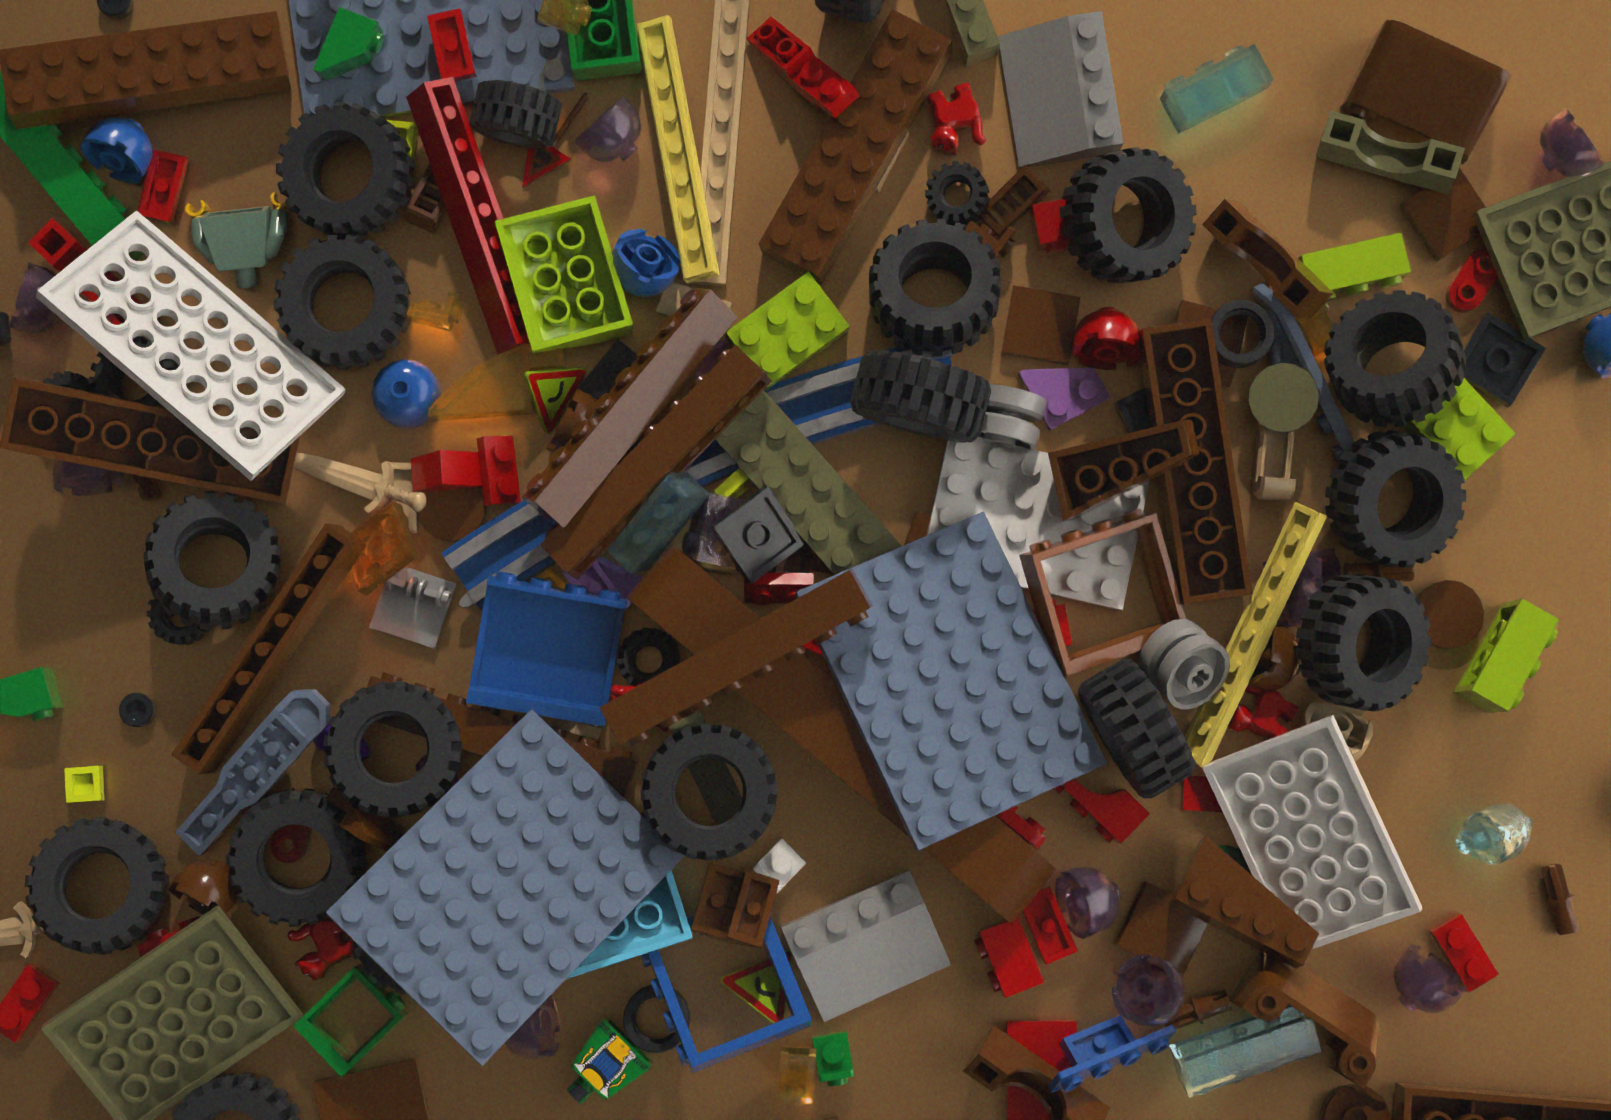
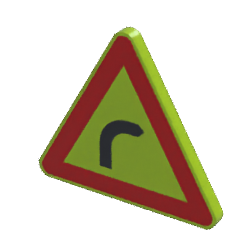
M571 367L527 371L524 378L545 433L550 434L553 432L576 389L586 375L585 368Z
M786 950L784 952L791 967L793 953L790 950ZM769 958L721 978L723 986L772 1024L785 1019L787 1003Z

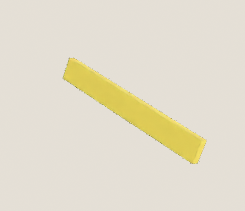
M666 15L636 25L684 282L689 284L719 276L720 274L672 19Z
M1297 502L1294 503L1257 581L1253 594L1250 596L1225 649L1229 655L1230 662L1227 678L1219 691L1206 703L1198 707L1185 734V739L1191 749L1195 764L1203 768V766L1212 761L1327 518L1326 515Z

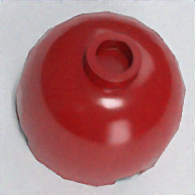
M1114 307L1100 308L1086 315L1077 325L1073 339L1072 355L1073 357L1078 355L1079 363L1082 365L1094 367L1095 369L1115 370L1116 363L1126 362V367L1132 366L1141 357L1139 328L1134 319L1118 311V309Z

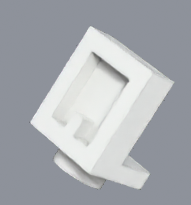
M782 838L752 869L756 873L780 880L776 892L778 893L807 862Z

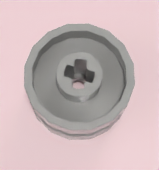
M990 384L991 394L979 437L984 438L983 441L1003 447L1012 448L1016 445L1031 450L1036 449L1040 430L1030 422L1039 421L1043 418L1047 400L1042 396L1025 390Z
M1187 619L1173 620L1158 628L1150 635L1142 647L1138 660L1140 670H1143L1156 690L1172 706L1182 710L1196 708L1211 699L1225 682L1230 668L1229 655L1225 648L1215 639L1209 637L1196 623Z

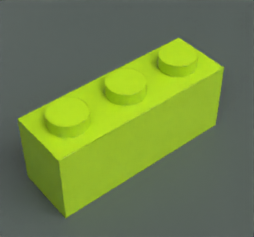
M1402 233L1302 254L1298 258L1334 293L1326 302L1336 299L1335 294L1348 291L1349 296H1355L1368 292L1369 286L1381 284L1382 289L1402 284V279L1411 273Z

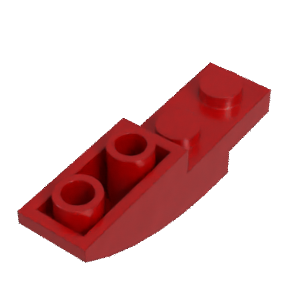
M772 16L746 38L770 66L819 111L823 109L834 119L860 96L852 84L816 57L810 46Z

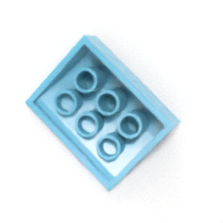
M672 870L567 979L693 939Z

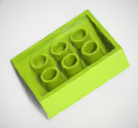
M595 195L495 221L532 353L598 344L632 335V319L619 276L613 264L612 251Z

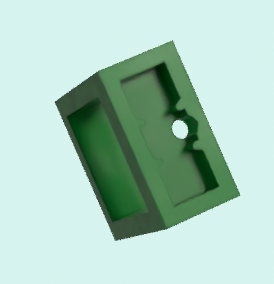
M361 964L354 966L293 1026L341 1077L350 1072L408 1015L403 1009L406 1006L403 999L391 990L388 993L383 987L376 984L377 979L372 975L367 977L361 970L363 967ZM358 979L386 1008L392 1017L351 1056L318 1022L317 1018Z

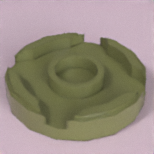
M1279 363L1268 366L1255 377L1250 386L1248 401L1252 414L1261 425L1272 431L1289 432L1301 428L1311 420L1318 406L1319 393L1315 380L1306 370L1295 364Z

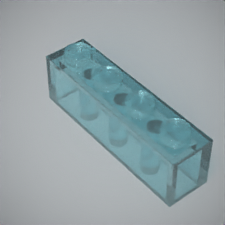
M1289 1004L1283 1013L1272 1021H1263L1252 1016L1169 1046L1178 1078L1189 1098L1207 1094L1213 1089L1241 1082L1245 1078L1262 1072L1273 1071L1279 1066L1297 1060H1304L1311 1055L1322 1052L1314 1021Z

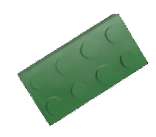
M563 0L571 69L575 81L642 73L633 0Z

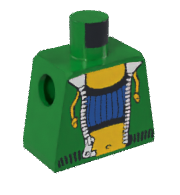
M606 1016L572 1062L571 1067L580 1076L567 1088V1091L580 1104L594 1091L606 1101L646 1072L652 1066L653 1061L640 1048L636 1047L627 1035Z

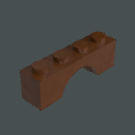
M1224 199L1202 224L1225 248L1233 251L1252 265L1270 284L1273 290L1272 294L1295 317L1311 319L1334 294L1241 202Z
M993 1026L979 1041L963 1072L991 1092L1002 1086H1017L1029 1091L1042 1103L1047 1111L1049 1120H1105L1110 1110L1109 1106L1081 1086L1065 1092L1062 1088L1051 1093L1048 1085L1059 1071L996 1026Z

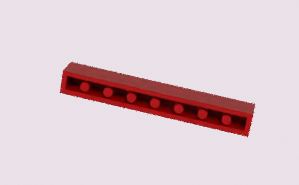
M450 77L423 82L406 98L496 352L499 355L526 348L530 345L495 225V221L503 219L454 78Z

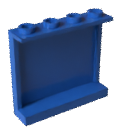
M497 571L496 576L489 575L466 703L528 713L532 709L539 716L605 726L606 719L599 707L608 703L624 612L627 605L626 599L620 598L621 593L611 590H600V594L588 593L585 586L577 584H566L565 588L551 586L552 581L532 577L530 582L517 580L516 574Z

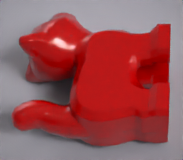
M969 82L954 87L955 92L951 94L954 100L952 102L946 101L942 90L930 93L927 96L928 104L933 110V121L935 124V131L930 136V144L933 148H937L943 153L951 152L953 155L956 154L959 138L955 129L971 127L973 141L978 145H983L986 142V138L982 134L983 123L979 107L972 97Z
M1247 686L1245 692L1257 696L1253 709L1251 711L1247 706L1239 703L1228 725V729L1236 734L1244 730H1250L1252 733L1263 736L1268 740L1286 733L1288 729L1279 725L1277 719L1282 717L1287 723L1292 721L1299 707L1287 701L1276 690L1264 691Z
M322 918L319 923L312 925L307 923L298 930H290L288 932V939L293 942H299L308 936L312 937L318 951L303 955L295 962V966H299L302 974L311 977L314 981L323 979L329 966L338 964L346 958L353 957L351 952L354 949L353 941L344 942L342 937L343 930L331 918Z

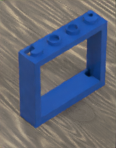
M694 915L687 917L689 927H691ZM771 917L766 928L763 946L791 1017L701 1053H698L659 951L656 950L641 955L644 967L651 965L656 977L650 980L656 999L664 998L668 1011L662 1014L669 1033L676 1031L681 1044L675 1046L682 1066L689 1064L692 1073L811 1026V1016Z

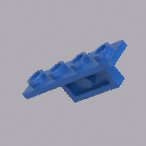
M1118 1015L1065 1037L1059 1045L1072 1067L1057 1073L1048 1087L1051 1093L1062 1088L1065 1092H1068L1083 1083V1079L1093 1076L1095 1080L1102 1078L1112 1071V1067L1122 1064L1123 1067L1130 1066L1137 1062L1142 1054L1149 1051L1152 1055H1156L1170 1046L1168 1041L1175 1034L1176 1030L1173 1025H1170L1135 1040L1122 1016Z

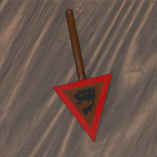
M584 93L555 134L553 146L542 149L528 148L522 188L572 160L555 149V147L588 100V93Z

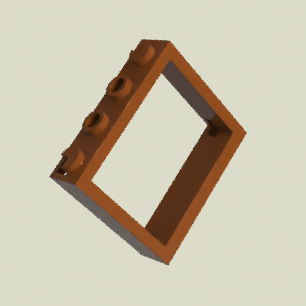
M1141 509L1132 510L1122 514L1123 520L1115 523H1112L1111 519L1091 524V531L1081 533L1080 529L1069 531L1060 535L1061 541L1050 544L1049 540L1040 541L1029 545V552L1019 555L1038 623L1064 676H1070L1142 650L1150 635L1162 625L1173 620L1186 619L1156 513L1142 514ZM1136 529L1162 622L1068 655L1041 561Z

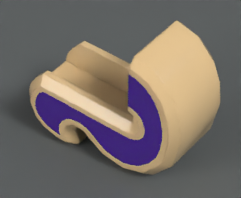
M1261 424L1258 425L1255 437V446L1257 448L1252 474L1253 494L1258 500L1287 502L1292 498L1296 487V479H1290L1294 430L1289 432L1272 431Z

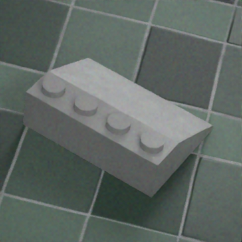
M1102 11L1066 16L998 36L1018 169L1024 165L1033 167L1087 159L1121 150L1124 143Z
M909 869L781 926L824 1022L951 965Z

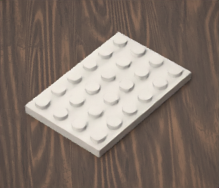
M978 437L971 443L947 441L927 535L984 511L1021 588L1029 590L1019 557L1020 554L1030 551L1029 545L1044 540H1049L1050 544L1061 541V534L1078 529L1081 530V533L1091 531V524L1107 519H1111L1112 523L1123 520L1122 514L1132 510L1141 509L1143 514L1149 481L1074 520L1063 521L1048 453L1016 445L1010 448L990 444L983 441L984 438ZM1136 529L1042 560L1041 564L1050 595L1122 611L1138 539Z
M1333 715L1203 766V771L1252 876L1319 933L1312 949L1421 912L1422 905Z

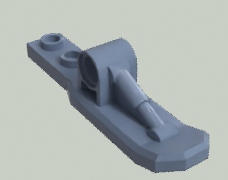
M1261 283L1252 288V295L1268 311L1267 313L1270 315L1274 325V340L1269 349L1270 366L1279 363L1295 364L1306 370L1315 380L1319 393L1317 407L1321 413L1317 420L1325 435L1331 433L1336 443L1332 451L1340 465L1341 462L1338 458L1344 451L1351 452L1353 450L1351 445L1354 443V440L1294 315L1272 294L1273 291Z
M316 689L294 690L290 692L223 766L217 785L175 833L198 856L205 854L246 807L259 802L308 746L329 726L330 703Z

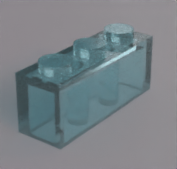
M1255 44L1245 49L1243 45L1237 46L1224 55L1226 59L1214 64L1213 60L1205 62L1195 69L1196 74L1186 79L1181 75L1165 84L1166 89H1164L1160 101L1178 134L1269 88L1274 78Z
M687 471L667 474L607 551L630 574L650 569L710 494Z

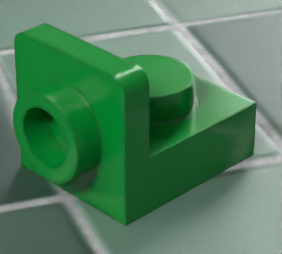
M847 1030L812 1036L819 1082L827 1081L829 1087L847 1084L848 1077L854 1076Z

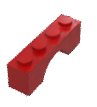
M53 218L28 242L59 272L88 250L64 226ZM111 271L104 273L108 280L120 281ZM92 291L82 292L92 302L99 299ZM135 294L130 296L135 303L144 304ZM109 314L106 316L114 325H120L125 322V319L119 314Z
M1076 778L1053 789L1058 794L1064 790L1073 799L1069 805L1082 818L1085 819L1089 815L1098 824L1094 828L1095 831L1108 843L1114 840L1122 844L1150 815L1126 789H1119L1108 794H1097L1084 788Z

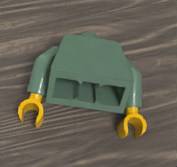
M273 192L270 196L274 208L272 211L270 206L211 212L210 207L203 200H200L201 210L195 213V209L190 203L185 206L187 214L193 219L191 221V230L195 248L209 263L215 264L218 271L235 270L238 288H249L258 285L255 267L266 266L271 258L277 255L286 235L288 212H290V209L285 202L282 204L277 203L278 195L276 192Z

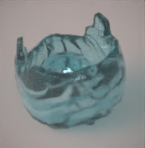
M1513 804L1489 805L1474 812L1464 821L1462 825L1463 830L1456 838L1455 844L1461 853L1465 855L1470 854L1475 860L1479 859L1480 862L1488 863L1489 865H1498L1512 860L1523 852L1531 838L1533 821Z

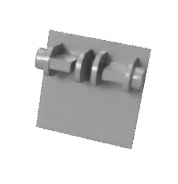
M391 562L389 570L383 573L381 579L383 588L369 628L435 649L457 583Z

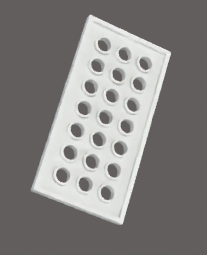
M137 210L37 290V299L250 481L344 395L346 390ZM141 251L147 256V259L135 261L130 258L129 253ZM107 271H117L123 276V279L116 282L110 281L104 276V273ZM166 273L174 281L169 284H163L156 280L155 275ZM83 291H92L99 299L94 302H87L79 294ZM135 293H142L150 301L146 304H138L130 296ZM183 296H194L199 300L200 304L188 306L182 302L181 298ZM109 314H119L125 319V322L120 325H114L108 322L106 316ZM169 316L175 320L176 324L172 327H165L157 321V318ZM219 318L224 321L226 327L215 329L208 324L207 320ZM137 336H144L151 341L152 345L146 348L138 347L132 339ZM188 338H194L200 341L203 347L193 350L188 348L183 341ZM238 340L247 341L252 346V350L240 351L235 347L234 342ZM163 359H171L178 364V368L172 371L165 370L159 362ZM222 361L227 364L229 370L217 372L212 369L210 363ZM262 363H272L278 368L279 372L275 374L265 373L260 365ZM189 382H199L204 386L205 391L202 393H192L187 389L186 384ZM247 383L255 389V393L244 395L238 391L237 385ZM290 385L300 386L305 394L300 397L293 396L287 391L286 387ZM218 404L226 405L230 408L232 414L220 416L214 412L213 407ZM275 406L281 411L282 415L277 418L269 417L265 414L263 408ZM244 427L253 428L257 431L258 437L247 439L241 435L239 430Z

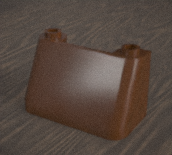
M1386 20L1372 37L1340 108L1347 111L1348 116L1366 121V119H1373L1378 115L1428 139L1463 147L1465 150L1461 164H1464L1476 146L1511 76L1505 69L1412 26L1396 20Z
M1261 951L1247 969L1231 994L1229 1001L1263 1021H1272L1278 1018L1287 1005H1291L1332 1033L1325 1043L1332 1049L1334 1054V1063L1331 1069L1349 1081L1365 1088L1376 1068L1379 1022L1376 1015L1304 966L1295 969Z

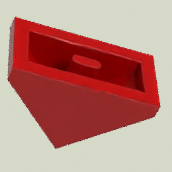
M437 450L411 458L413 492L425 493L482 487L478 452Z

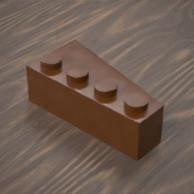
M1192 420L1172 422L1049 452V461L1063 521L1074 520L1199 455Z
M1207 836L1199 841L1169 902L1177 908L1295 969L1305 965L1319 935L1314 928Z

